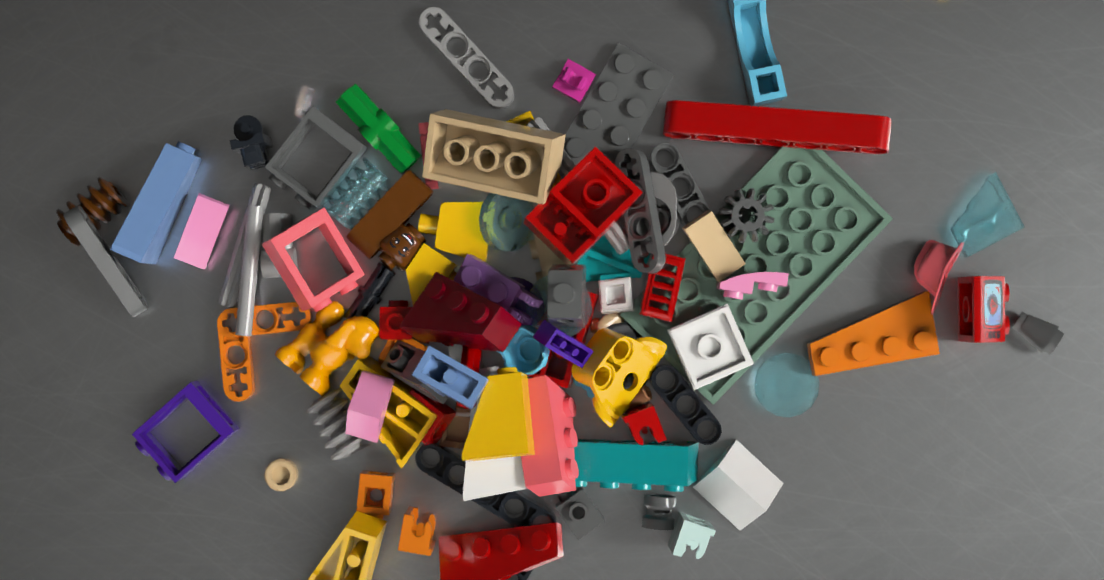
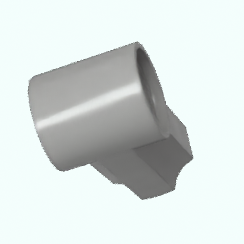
M263 214V241L266 242L291 227L292 214ZM292 242L285 246V249L298 269L296 248L293 247ZM262 249L260 262L263 278L281 277L265 249Z

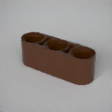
M411 169L408 170L352 228L346 238L369 260L372 259L380 251V242L401 224L405 225L427 202L434 191Z

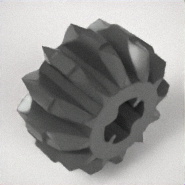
M754 188L747 190L746 199L741 189H736L734 193L737 202L730 196L724 198V202L731 208H719V214L728 215V219L719 223L722 227L729 224L732 226L727 232L729 238L739 231L738 242L744 243L748 232L750 240L757 242L758 235L756 230L763 235L769 233V230L762 223H774L773 217L765 216V212L771 211L774 207L772 204L762 207L761 203L766 199L764 193L754 200ZM750 208L753 211L750 217H754V220L742 223L739 220V217L742 216V214H739L740 209L744 211Z

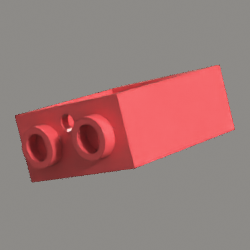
M325 207L262 243L263 248L302 311L313 308L317 312L332 303L330 299L332 295L337 292L344 295L358 286L356 280L365 275ZM318 227L347 275L313 295L286 251L285 246Z

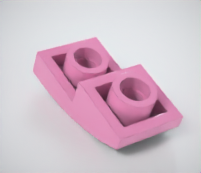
M199 193L174 258L205 270L230 205Z
M757 272L737 275L718 282L716 289L724 290L723 297L743 300V294H752L754 282L758 283V289L777 292L778 286L787 287L789 273Z

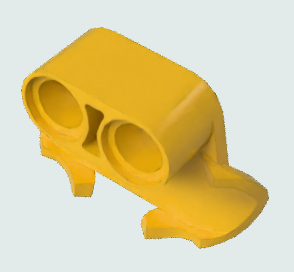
M602 328L593 335L586 345L593 350V353L583 368L573 364V378L577 382L591 388L594 394L592 401L596 413L610 428L627 411L631 401L643 384L651 377L656 365L664 356L667 345L661 340L653 337H641L634 340L608 328ZM629 373H633L634 381L628 389H624L623 382L625 377Z

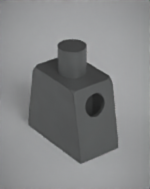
M552 264L548 271L547 317L549 323L558 328H585L586 265Z

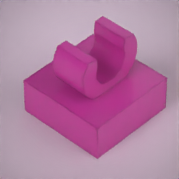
M568 59L552 88L580 104L596 74Z

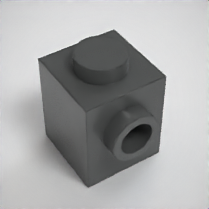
M579 487L576 491L561 493L557 496L560 501L555 504L556 509L578 540L605 522L603 515L583 487Z

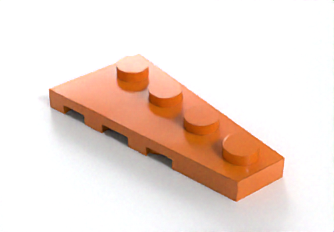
M923 291L883 311L867 316L854 324L807 343L812 376L940 354L934 317L931 314L932 305L929 291Z

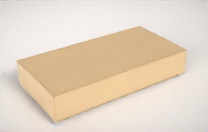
M707 210L682 227L716 281H722L745 265V262L711 210Z

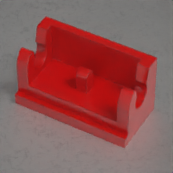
M651 402L639 405L621 415L622 420L628 424L632 436L639 445H644L643 438L640 436V430L643 434H647V427H649V431L658 443L667 440L655 407Z

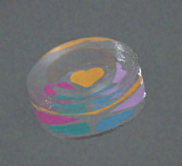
M302 85L294 116L303 119L310 110L315 94L314 88Z

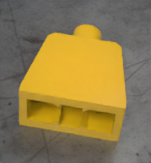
M443 202L440 206L439 216L420 214L418 231L420 233L436 235L434 246L436 249L463 258L467 254H472L486 262L495 203Z

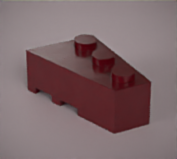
M436 272L400 324V327L420 343L438 342L445 346H454V344L466 345L471 349L504 352L522 324L500 305Z

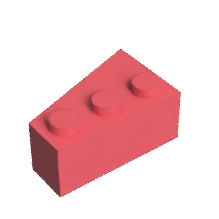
M548 376L529 378L528 387L535 455L521 456L525 486L539 497L576 491L575 479L578 478L579 469L574 453V447L578 443L573 425V417L576 416L577 411L575 401Z

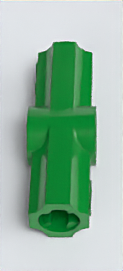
M354 84L340 95L336 101L337 105L359 127L357 130L376 151L379 149L401 174L405 173L422 157L402 135L397 124L382 108L379 109L357 84Z

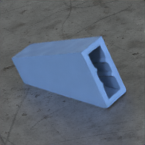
M179 141L176 146L165 144L110 250L139 263H157L202 161V158L194 155L195 148Z

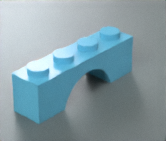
M727 0L750 106L782 101L787 97L781 65L775 56L770 39L766 15V0Z

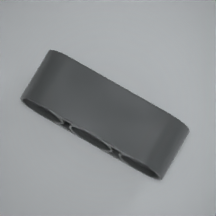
M671 143L657 145L649 157V163L653 172L665 175L671 182L674 179H683L688 184L686 195H676L677 212L681 224L685 226L690 223L687 219L689 208L697 207L703 213L710 210L676 146ZM666 150L672 154L673 163L671 166L662 167L657 163L656 154L659 151Z

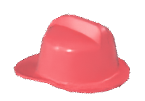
M928 240L916 258L914 264L915 277L919 284L935 296L931 310L932 315L937 308L947 276L956 262L964 242H961L956 248L935 240Z

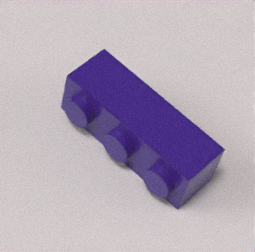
M546 320L542 322L533 336L542 345L583 368L593 353V350Z

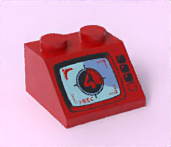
M1005 276L958 277V341L971 343L1005 342V335H1008L1010 330V320L1008 315H1005V302L1009 301L1010 295L1009 285L1005 283Z

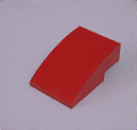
M595 146L549 191L546 203L543 205L538 204L525 217L524 224L565 264H575L614 225L643 192Z

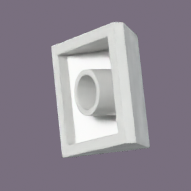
M735 439L692 487L736 528L742 530L767 511L784 483Z

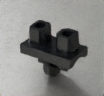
M244 115L238 118L234 124V135L238 140H229L231 149L241 154L244 167H250L251 170L263 168L270 161L267 149L274 147L272 139L263 133V126L256 117Z

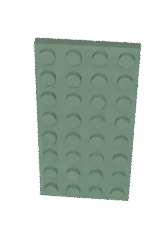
M781 147L741 189L745 199L749 188H754L755 190L754 200L762 193L766 195V199L761 205L762 207L768 204L773 205L774 209L765 212V216L773 217L774 223H762L769 230V233L763 235L756 230L758 235L757 242L750 240L748 232L744 243L738 242L739 231L729 238L745 262V265L725 279L757 272L789 273L787 287L778 286L777 292L758 289V283L754 282L752 294H743V300L723 297L724 290L716 289L718 281H716L690 241L677 255L678 257L686 258L672 322L639 314L644 290L634 299L635 311L622 312L620 314L642 337H653L664 342L667 345V349L663 357L688 382L689 379L668 334V329L728 304L754 363L893 220L823 150ZM726 204L723 208L730 209L731 207ZM750 208L744 211L740 209L739 214H742V216L739 217V220L742 223L754 220V217H750L753 214ZM719 213L715 215L718 222L728 219V215H721ZM729 224L722 228L727 234V232L732 228V226ZM668 264L663 270L675 272L677 266ZM657 275L654 281L670 285L673 283L672 278ZM652 288V294L669 298L671 291ZM653 300L649 302L650 307L662 310L667 308L665 303ZM751 366L700 387L697 390L714 405Z

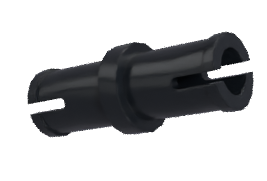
M378 262L377 267L365 285H360L358 288L359 294L348 311L343 315L344 318L349 319L354 316L367 317L375 303L379 304L382 298L380 296L393 276L396 275V272L389 270L384 264Z

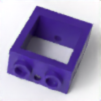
M193 381L176 394L132 435L137 440L135 445L139 451L147 457L150 455L158 463V466H156L158 472L166 480L170 481L172 479L174 483H177L184 479L240 428L198 381ZM189 400L219 435L181 467L151 432L183 403Z

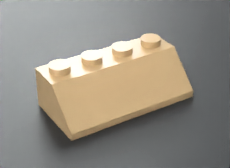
M448 109L430 113L422 178L543 205L546 203L549 191L552 189L561 168L566 134Z

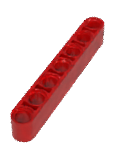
M671 100L666 102L663 135L670 138L886 154L889 152L892 119L880 115Z

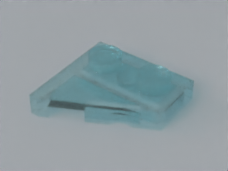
M996 172L988 175L985 179L986 182L976 196H973L964 213L958 217L950 228L957 244L960 245L961 242H964L961 250L964 257H969L1025 227Z

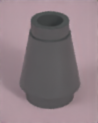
M1023 311L1012 326L1040 353L1044 351L1049 355L1055 350L1064 335L1063 332L1058 330L1059 326L1026 314Z

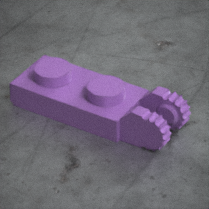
M472 254L466 255L453 280L500 305L523 325H530L533 319L527 313L515 307L518 299L520 298L526 304L539 308L543 302L540 298L525 290V286Z

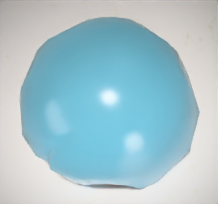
M521 325L504 352H498L502 355L506 368L517 367L518 372L533 375L546 366L550 349L533 338L538 330L532 325Z

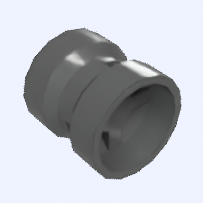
M657 493L644 494L646 514L642 517V527L654 530H674L675 520L672 517V509L676 507V496Z

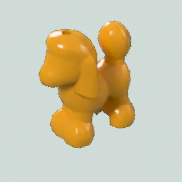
M332 301L331 304L317 311L313 323L306 324L291 343L280 347L274 354L295 373H301L299 377L321 396L327 394L330 389L329 375L331 372L341 367L346 361H352L355 356L359 359H367L371 352V345L379 336L378 325L373 320L364 316H354L344 320L334 333L327 336L325 334L326 329L340 322L345 312L343 306L337 301ZM310 354L312 364L303 371L306 363L305 357Z

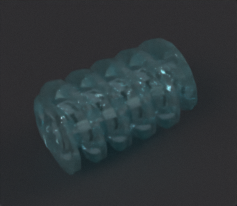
M366 157L362 159L366 167L365 170L356 166L353 168L357 179L348 176L344 178L348 189L337 186L336 190L340 197L327 196L331 205L330 208L325 207L327 212L341 225L350 230L354 227L351 220L352 217L357 220L363 218L360 208L368 211L372 208L369 198L379 201L381 197L377 190L381 189L387 192L390 189L386 182L387 179H390Z

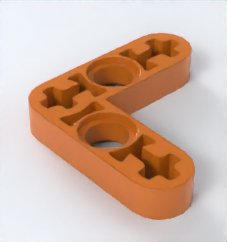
M297 302L254 306L252 335L300 331L306 324L312 322V310L302 311ZM294 307H298L300 312H305L306 318L300 320V325H296L295 320L283 321L285 327H279L281 317L278 308H283L282 314L294 313ZM229 308L220 313L217 319L223 389L229 399L240 402L249 399L255 391L251 337L235 335L231 327H226L225 320H229L232 313H234V317L237 319L238 308ZM263 310L270 311L274 317V323L267 329L261 328L256 321L258 313ZM232 346H240L245 352V358L240 364H234L228 359V351ZM246 367L247 373H240L241 383H247L248 388L242 391V396H239L238 391H232L231 388L232 384L237 383V374L230 375L229 369Z

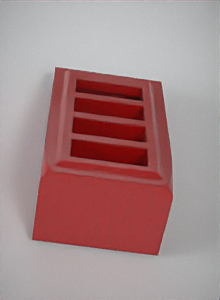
M665 254V263L677 266L676 271L671 272L661 269L657 273H648L639 314L672 322L686 258ZM655 275L672 278V285L654 281ZM652 288L671 291L669 298L652 294ZM650 300L667 304L666 310L650 307Z

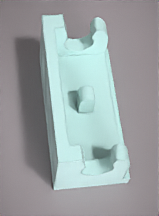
M679 511L668 546L673 555L682 557L686 551V544L690 546L691 550L696 549L699 545L695 557L700 559L706 551L710 536L714 537L716 530L709 521Z

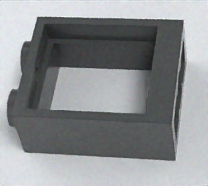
M312 106L265 168L272 173L269 179L282 189H285L288 185L296 191L297 194L294 198L310 210L314 205L316 208L321 209L368 148L316 107ZM315 125L319 126L351 151L318 196L281 169Z

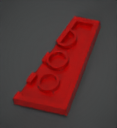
M560 523L438 537L440 580H506L520 572H527L564 557L562 525Z

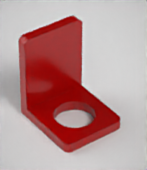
M412 388L409 393L438 415L422 439V443L425 445L437 443L457 412L447 404L433 400Z

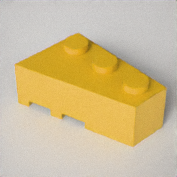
M371 356L367 359H358L340 384V387L351 401L363 370L395 379L379 439L383 444H386L402 469L418 448L438 415L409 393L412 387L384 371L380 367L381 363Z
M356 511L307 580H371L387 521Z

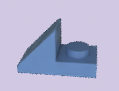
M428 346L412 374L413 377L443 397L446 395L471 410L489 381L488 378L431 346Z

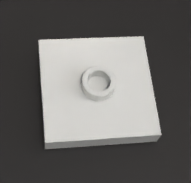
M728 304L667 330L693 390L754 364Z

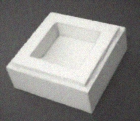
M631 277L598 281L600 308L603 315L635 311Z

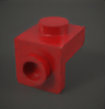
M388 300V307H380V339H412L413 336L400 327V324L412 308L408 307V301Z

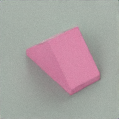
M362 371L347 410L345 434L375 443L378 442L395 379Z

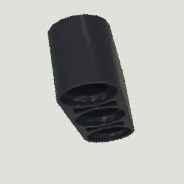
M666 364L656 366L649 381L660 398L700 444L712 445L717 442L721 436L722 428L712 412L675 368ZM662 370H668L673 375V382L667 388H661L656 383V376ZM685 395L691 396L694 403L693 408L687 413L679 412L677 409L678 399ZM703 421H711L714 425L712 435L707 438L700 437L697 432L698 425Z

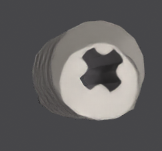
M341 387L314 400L307 410L308 414L319 413V416L313 421L314 425H325L319 436L331 437L324 445L325 448L337 449L330 457L331 460L344 459L370 446V444L360 445L359 443L363 440L362 438L345 434L347 410H342V407L348 402V399L336 398L342 391Z

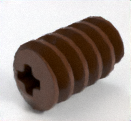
M101 177L97 178L100 189L97 190L91 185L87 186L90 194L88 198L80 193L76 194L80 203L79 206L82 207L98 231L102 227L100 220L105 223L111 221L110 212L115 215L121 214L120 204L125 207L130 206L123 194L111 182H107ZM70 201L66 202L69 210L77 206ZM57 209L56 213L59 218L57 225L72 244L80 246L81 243L64 218L63 214L65 212Z

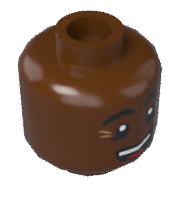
M410 223L406 226L401 224L380 242L379 250L381 254L378 258L389 270L396 267L400 271H406L423 243H426V240Z

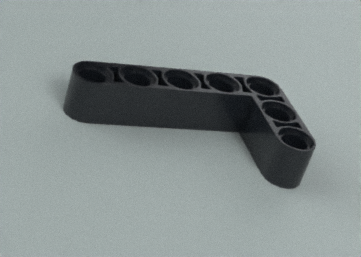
M438 442L429 445L423 444L415 456L418 468L463 495L464 481H454L450 476V469L456 465L465 468L466 461H462V456L447 447L440 446ZM426 449L436 450L440 456L438 464H426L422 458L423 451ZM519 490L494 495L491 498L471 500L515 527L531 526L534 519L542 515L547 516L552 523H557L556 516L552 510ZM510 499L520 500L524 506L523 511L517 515L510 514L505 508L507 501ZM533 569L516 574L518 580H527Z

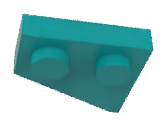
M604 235L576 264L586 265V282L631 277V279L641 278L643 275L642 272L634 267L630 249L623 254H618ZM649 253L648 257L644 258V262L646 264L649 260L651 253Z

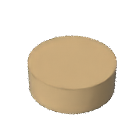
M279 458L268 464L265 469L264 478L271 489L286 491L296 483L298 469L291 460Z

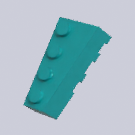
M578 439L577 446L574 447L575 460L579 469L578 478L575 479L576 487H586L587 482H600V488L614 489L619 488V483L632 484V489L651 490V485H664V491L682 492L684 491V486L688 487L698 480V441H687L686 445L677 446L672 441H662L660 443L652 441L648 442V444L639 445L635 440H617V443H611L609 439Z

